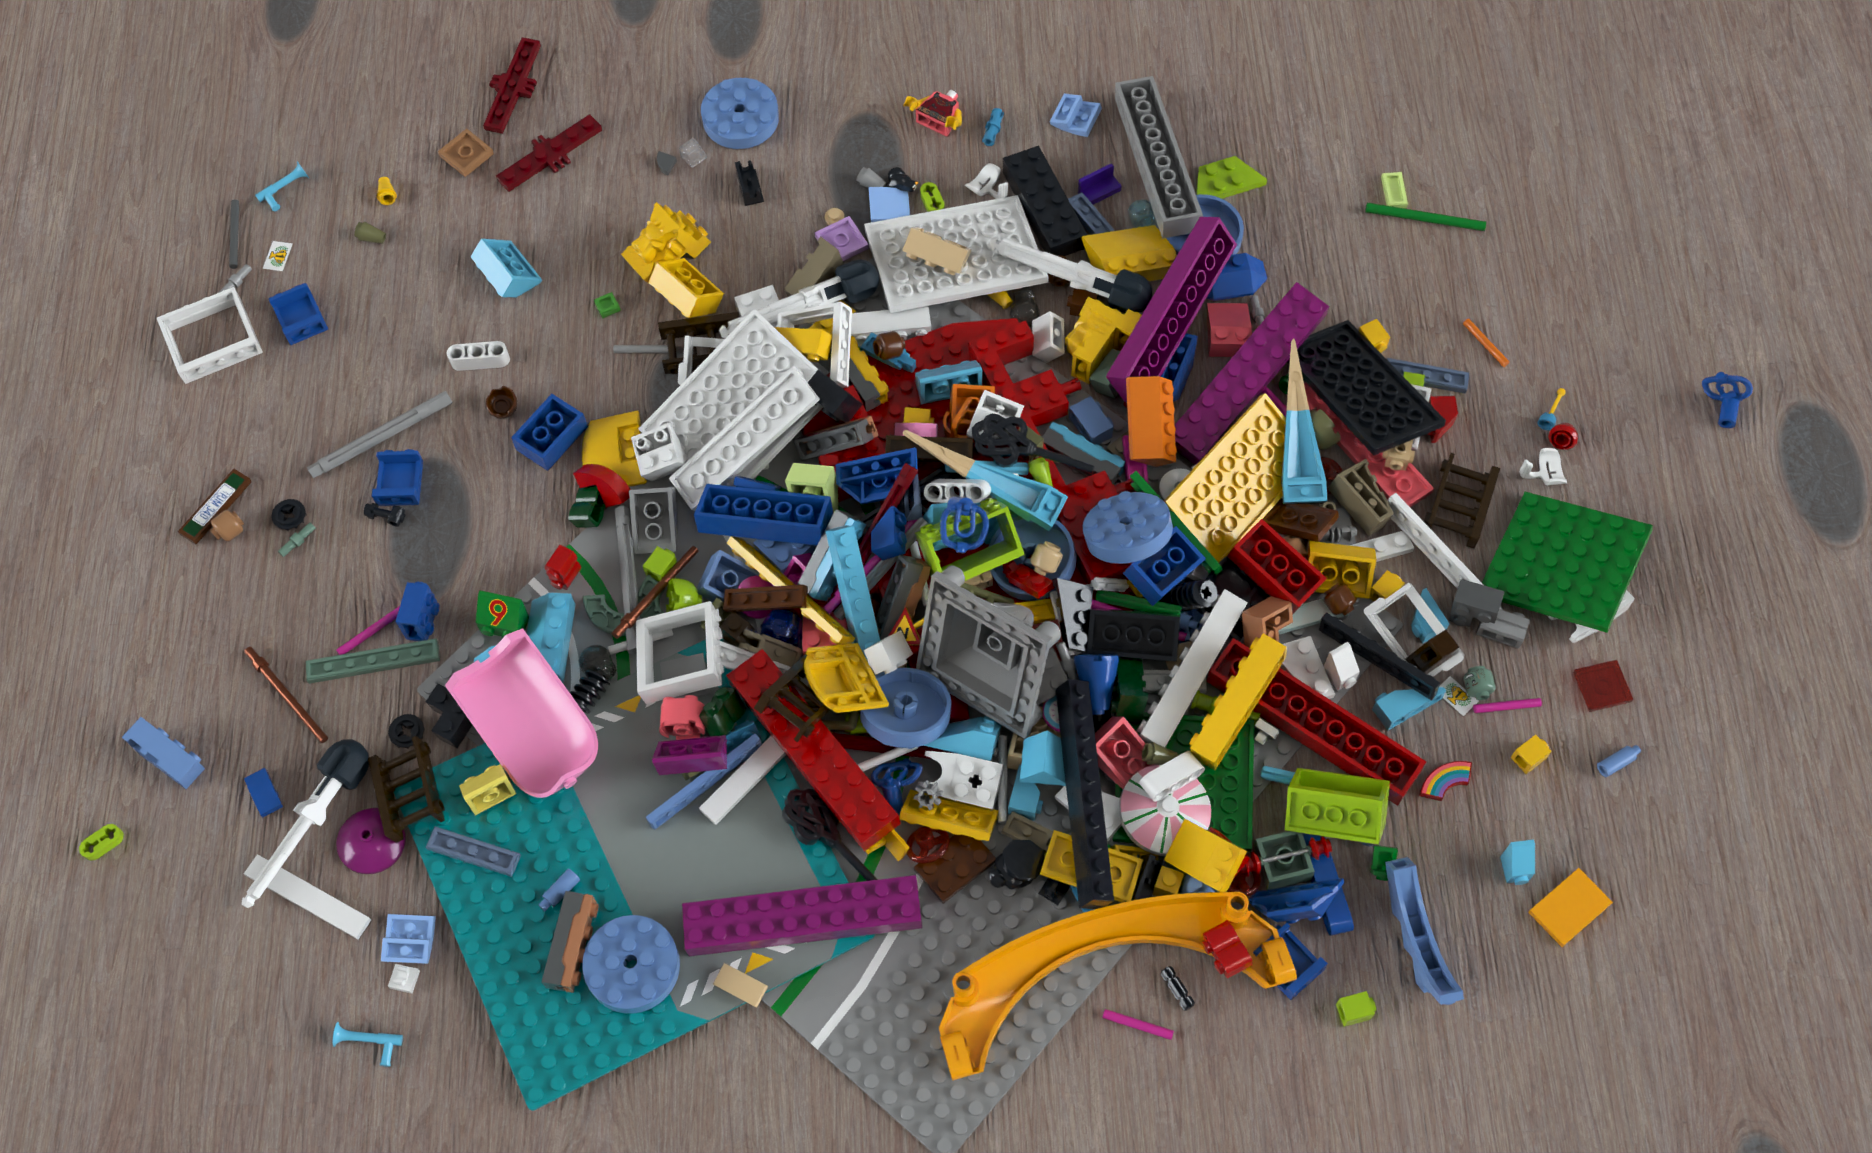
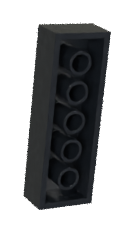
M1039 145L1004 157L1002 172L1014 195H1018L1026 218L1043 250L1056 256H1067L1084 250L1085 247L1081 238L1086 236L1087 233Z

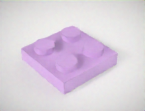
M850 216L815 232L817 241L821 236L837 248L843 261L869 249L867 241Z

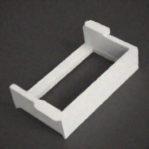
M685 336L684 360L679 364L678 384L681 385L692 374L693 346L717 348L725 339Z
M1407 583L1386 599L1378 598L1364 609L1365 615L1391 650L1404 661H1406L1405 658L1408 655L1377 614L1406 594L1436 635L1445 630L1411 583ZM1458 648L1451 654V658L1427 675L1434 677L1442 670H1450L1463 661L1464 653Z

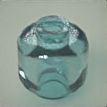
M1140 199L1130 205L1128 213L1134 227L1153 225L1156 218L1150 201Z

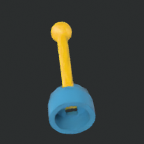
M1560 388L1557 390L1558 395L1550 412H1545L1540 416L1537 424L1541 429L1549 431L1555 426L1556 417L1553 413L1561 397L1565 395V389Z

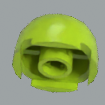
M681 578L669 580L666 597H669V605L666 604V612L702 603V595H698V590L693 583Z

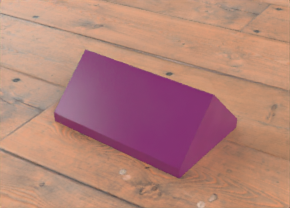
M726 735L659 741L652 757L653 765L659 775L727 769Z

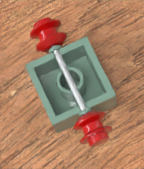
M1292 831L1258 838L1254 844L1255 853L1251 852L1250 859L1240 872L1241 874L1245 873L1246 877H1249L1251 871H1255L1259 875L1261 870L1267 890L1310 881L1315 871L1309 855H1312L1316 860H1319L1321 854L1329 858L1332 846L1328 838L1325 839L1324 836H1321L1319 841H1315L1311 837L1309 845L1306 846L1303 834Z

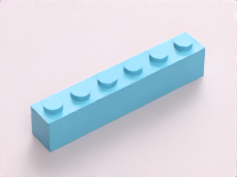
M845 525L826 530L825 532L848 631L855 637L853 643L859 644L866 660H868L863 650L879 642L880 637L854 526Z

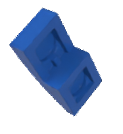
M265 768L244 778L262 818L283 807L279 794L274 788L270 775Z

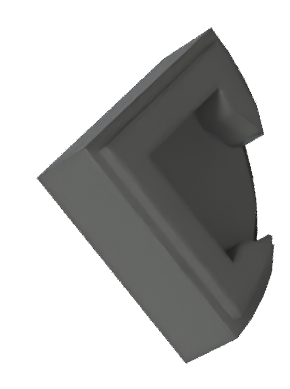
M658 151V166L662 173L668 176L677 159L672 155Z

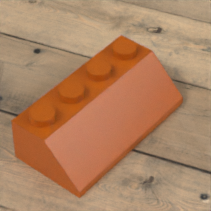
M1160 376L1127 377L1130 460L1154 467L1175 463L1177 449L1175 445L1176 429L1174 425L1175 408L1173 405L1174 389L1172 380Z

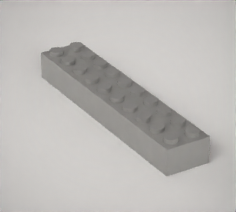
M1153 76L1116 82L1115 101L1162 239L1190 234L1199 217H1203L1155 80Z

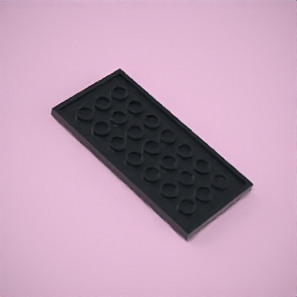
M1349 320L1309 335L1297 349L1303 380L1373 455L1387 451L1445 426L1446 420Z

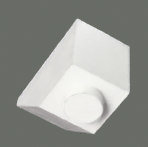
M1346 642L1329 652L1324 664L1329 680L1337 691L1344 687L1346 689L1352 687L1357 682L1356 679L1360 671L1350 644Z

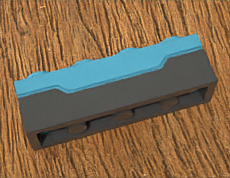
M1052 422L1042 436L1047 450L1095 466L1092 474L1070 467L1086 477L1105 470L1110 481L1115 485L1124 472L1125 461L1120 456L1112 455L1105 451L1102 446L1087 441L1084 436L1069 431L1062 424Z
M836 509L825 531L845 525L854 526L858 542L867 524L847 512ZM825 531L797 584L808 586L807 594L814 599L822 601L828 600L837 583Z

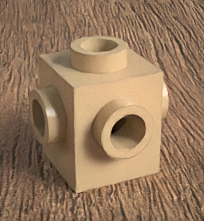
M1413 440L1384 451L1382 458H1386L1385 467L1406 471L1408 463L1412 464L1415 451L1411 450Z

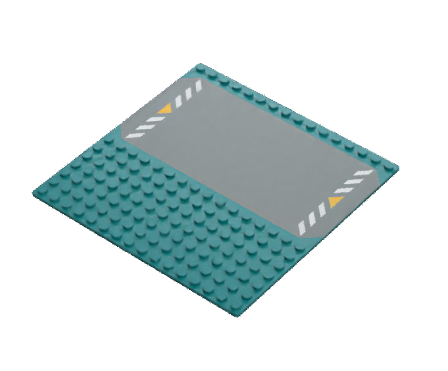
M706 639L654 663V682L663 680L660 662L703 653L707 669ZM723 667L724 673L721 674L722 685L710 688L711 694L698 696V701L706 705L711 702L718 689L722 687L732 688L726 676L732 670ZM637 672L605 686V693L598 691L597 693L601 699H592L595 707L587 705L590 713H585V715L592 723L597 734L598 752L594 762L577 778V782L568 789L564 787L548 797L537 798L522 791L507 774L516 794L475 816L465 801L459 785L463 784L469 777L484 773L488 767L500 764L487 744L483 743L432 767L439 798L445 807V811H443L445 821L440 822L429 815L408 825L526 1105L531 1111H535L747 1003L713 985L724 963L767 985L768 988L765 991L767 993L875 937V934L688 956L684 944L682 903L847 884L849 882L830 846L825 845L821 841L814 845H805L799 842L794 834L793 826L786 823L782 817V810L785 807V799L790 790L800 789L784 757L717 825L708 819L699 810V807L742 764L656 830L653 829L648 823L646 816L691 783L690 779L685 780L681 773L659 775L653 765L652 757L658 742L676 740V736L669 735V738H666L660 734V715L663 700L645 704L637 693ZM742 700L746 711L734 723L731 732L735 731V726L746 722V720H753L763 744L771 735ZM705 728V734H704V736H703V734L701 733V734H700V738H701V737H710V735H709V733L707 732L706 728ZM421 777L395 788L394 794L396 799L422 788ZM426 796L400 807L403 816L405 817L427 807ZM436 826L520 853L521 857L513 876H507L427 850L426 845L434 827ZM568 868L580 878V881L570 892L593 895L597 902L596 904L599 905L597 916L592 919L591 923L593 927L592 936L607 922L628 915L651 918L666 928L672 936L680 957L679 975L670 994L655 1007L639 1013H621L605 1007L588 988L583 975L582 963L579 969L581 980L579 985L575 986L574 993L548 989L543 985L542 978L563 899L555 907L550 906L546 911L541 909L539 904L544 900L542 895ZM626 960V968H633L637 964L636 960L630 962Z

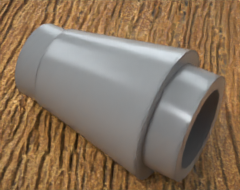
M865 167L861 169L856 179L861 186L867 188L886 187L887 182L873 170Z

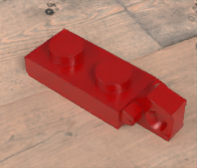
M1012 560L1002 565L1003 573L1006 574L1009 583L1037 599L1055 588L1051 579L1021 563L1017 565Z

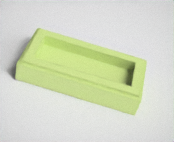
M1402 172L1382 173L1381 180L1386 205L1407 208L1408 201Z

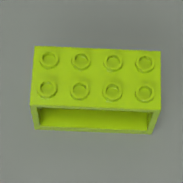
M992 498L985 499L978 505L984 509L988 519L996 516L1004 541L944 567L940 566L939 558L932 544L941 540L940 522L934 525L927 524L922 526L915 535L924 560L931 567L930 576L936 571L941 573L948 566L954 565L963 571L966 581L1025 555L1008 506ZM975 513L976 525L982 522V518L978 513ZM948 515L946 521L947 537L955 534L953 529L955 516ZM960 515L961 522H959L958 529L962 531L970 527V516Z
M1297 768L1288 786L1285 830L1379 845L1386 825L1390 781Z

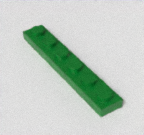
M1137 471L1130 475L1133 482L1130 485L1136 492L1148 493L1160 498ZM1169 510L1173 528L1177 526L1206 558L1201 563L1202 567L1208 573L1212 571L1215 575H1218L1222 571L1218 561L1176 514Z

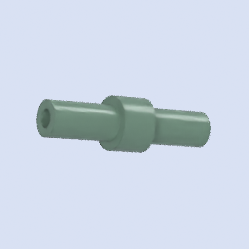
M309 523L300 532H295L289 538L290 540L278 550L279 554L285 557L296 546L299 547L305 542L304 539L316 529L315 526Z

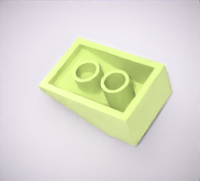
M793 463L785 479L788 492L830 496L833 513L836 509L838 510V485L836 484L834 466Z

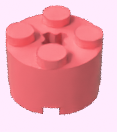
M686 695L684 698H663L660 715V734L666 738H669V735L676 736V740L700 738L701 733L704 736L705 726L699 715L705 705L698 701V697L694 695Z

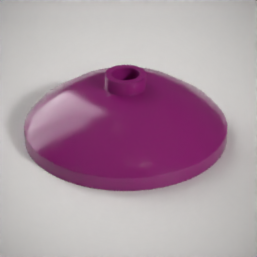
M379 808L361 810L349 817L339 830L336 841L338 856L346 867L356 873L376 874L391 867L401 856L406 843L405 829L402 830L404 840L395 843L384 835ZM370 833V836L364 839V835Z

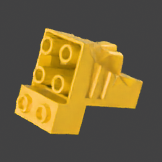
M656 202L650 217L651 221H647V226L642 229L640 236L621 255L642 279L649 283L657 262L680 259L685 253H688L695 259L711 241L706 237L708 232L702 226L697 227L695 225L697 221L691 214L687 213L685 215L680 210L677 213L673 212L666 204L661 206Z
M1088 297L1080 311V317L1075 323L1074 329L1065 337L1064 343L1067 346V352L1073 356L1071 376L1090 384L1089 378L1111 349L1122 350L1142 314L1130 309L1125 314H1122L1119 310L1112 309L1101 301Z

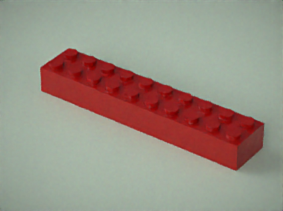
M1233 638L1209 670L1206 682L1226 693L1227 687L1225 686L1232 675L1236 677L1240 661L1244 656L1248 658L1251 649ZM1279 668L1253 712L1260 713V717L1349 775L1390 781L1388 800L1397 806L1426 764V761L1281 668Z
M761 649L726 675L730 685L736 689L740 698L865 852L901 824L899 815L821 720L814 725L815 729L808 738L803 736L796 742L794 738L800 729L773 708H767L761 714L754 709L762 694L783 675L766 652ZM789 687V691L806 703L795 688ZM779 697L778 701L806 722L810 719L785 698L781 699Z

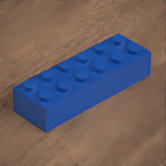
M706 484L694 513L698 533L818 545L834 513L830 496Z

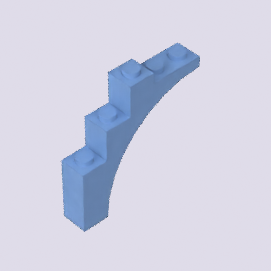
M1408 857L1385 862L1392 913L1401 923L1403 945L1405 950L1412 956L1416 984L1424 993H1431L1440 1005H1450L1456 1001L1463 1000V990L1450 973L1430 927L1421 895L1416 865Z

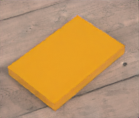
M1578 868L1530 909L1528 913L1563 947L1613 902Z

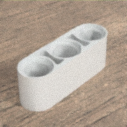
M501 341L455 344L447 350L450 364L457 371L501 368L510 362L507 348Z
M936 479L924 488V496L928 501L948 503L950 498L956 496L967 497L973 503H979L991 493L989 483L982 479ZM933 486L938 487L940 495L934 493ZM954 486L960 489V496L954 492ZM975 486L982 490V496L976 494Z
M1186 751L1147 773L1140 780L1139 784L1151 799L1156 802L1198 778L1205 768L1191 751Z

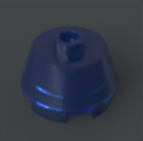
M771 610L760 625V635L765 634L792 644L795 647H798L799 641L802 640V619L790 610Z

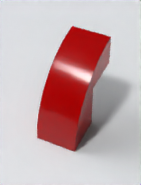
M586 464L573 473L579 488L592 485L597 486L606 507L622 504L630 498V487L617 473L607 467L598 464Z

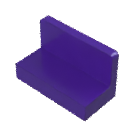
M1111 163L1080 178L1078 194L1083 193L1094 205L1120 192L1122 186L1113 175V164Z

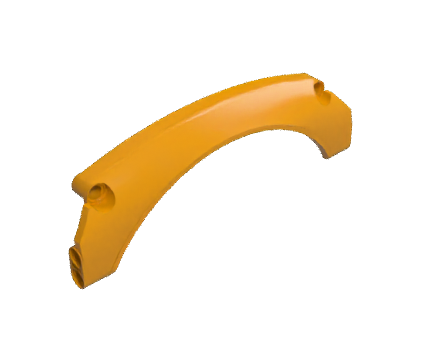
M1241 892L1184 893L1127 901L1084 912L1039 928L1001 946L956 973L952 980L955 996L950 998L939 1025L940 1039L952 1081L984 1072L989 1049L1011 1009L1040 979L1059 966L1099 949L1136 943L1167 944L1206 953L1201 943L1204 941L1203 933L1226 920L1231 923L1253 960L1252 966L1244 969L1242 972L1247 974L1261 987L1267 989L1297 980L1296 970L1286 943L1282 937H1279L1277 929L1252 910L1248 911V898ZM1233 902H1238L1243 906V908L1237 910L1234 909L1231 906V904ZM1273 935V937H1274L1273 940L1266 941L1267 939H1269V938ZM1261 946L1262 952L1255 956L1253 952ZM961 981H967L970 986L966 989H960L957 987V984Z

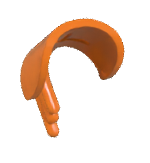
M971 398L966 399L954 418L951 429L947 426L950 412L947 411L945 413L943 427L946 438L972 439L966 435L961 436L957 434L958 426L972 401Z

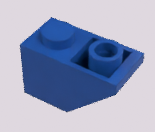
M891 506L871 531V551L882 561L906 553L907 537L905 535V525L907 520L905 515L895 506Z

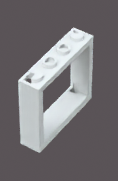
M234 287L157 317L178 374L185 384L263 353L241 298ZM236 305L249 338L184 364L171 331Z
M836 302L778 313L777 327L794 328V325L833 318L830 379L842 388L848 387L852 308L843 302Z
M711 601L636 621L637 693L645 704L661 701L665 697H677L722 685L721 674L724 673V668L721 663V657H723V650L720 645L722 632L719 627L721 617L719 616V609H715ZM705 620L707 669L654 682L653 634Z

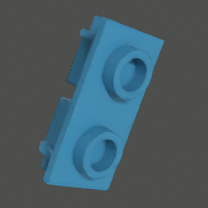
M746 720V722L735 726V731H730L726 735L727 754L755 733L761 739L753 720Z

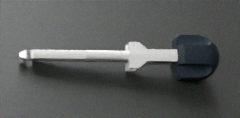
M994 237L990 241V248L993 251L997 248L998 254L1071 282L1070 287L1088 290L1109 298V307L1126 313L1128 309L1134 312H1142L1152 299V287L1148 280L1126 269L1121 270L1118 275H1114L1095 268L1083 260L1075 263L1007 238L998 241L999 237Z
M862 259L854 260L838 266L835 270L836 277L798 290L799 293L768 304L767 307L759 309L757 312L770 324L778 323V313L830 304L844 299L849 304H854L869 298L875 293L879 285V273L870 262ZM749 314L729 321L728 328L722 325L719 330L721 337L727 338Z
M353 739L338 741L329 747L319 760L317 769L325 775L310 798L299 802L293 809L300 816L252 883L246 897L242 898V905L249 908L253 906L255 900L260 898L310 825L317 824L321 826L326 819V807L339 788L342 786L349 790L356 789L369 767V754L361 743Z

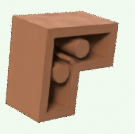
M1271 596L1243 611L1244 645L1250 648L1256 637L1260 639L1263 633L1279 642L1278 630L1293 623L1292 603Z

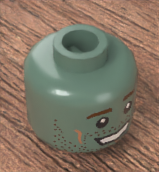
M1485 666L1469 668L1463 677L1468 696L1475 697L1476 700L1488 699L1489 695L1496 689L1491 670L1486 669Z

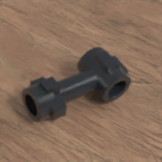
M367 503L364 507V516H367L368 519H374L377 516L387 518V523L395 527H399L406 516L405 509L399 506H393L391 511L378 508L379 505L377 503Z

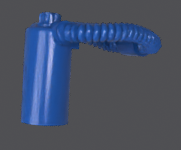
M1719 372L1715 376L1703 379L1702 387L1707 396L1722 402L1718 420L1719 426L1723 428L1735 427L1740 401L1748 398L1753 392L1751 382L1742 376H1732L1724 374V372ZM1716 382V389L1720 393L1719 395L1709 388V383ZM1737 382L1745 385L1746 391L1744 393H1740ZM1730 384L1733 386L1734 391L1725 393L1724 387H1721V385Z
M957 496L950 498L947 508H945L941 515L942 518H940V535L943 544L960 553L977 549V547L983 544L987 536L986 534H988L989 520L986 512L980 506L974 504L970 498ZM950 512L955 514L954 532L961 538H968L974 533L975 513L981 516L983 529L976 542L969 544L967 542H952L948 539L946 521ZM960 515L970 516V530L967 533H961L958 529L959 522H961Z
M904 758L903 761L881 764L871 774V781L874 785L882 788L883 797L899 817L904 805L901 787L914 783L920 777L923 770L922 764L911 762L908 758ZM916 769L912 776L903 780L908 774V770ZM886 770L883 778L879 780L878 774ZM903 770L899 772L897 779H893L891 776L893 771Z

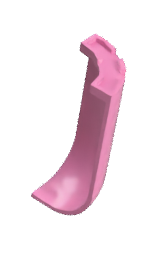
M524 629L509 633L488 652L489 658L482 663L477 660L471 665L453 673L445 686L512 781L525 793L533 797L544 798L564 787L568 789L577 782V778L588 769L597 756L598 738L590 720Z

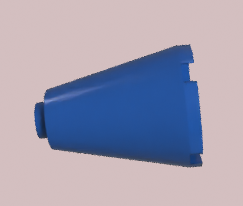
M1075 655L1074 663L1078 679L1089 681L1092 715L1105 714L1104 710H1109L1119 655Z

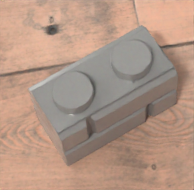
M1500 607L1495 624L1480 621L1476 635L1519 649L1524 641L1530 619L1525 618L1521 613H1510Z

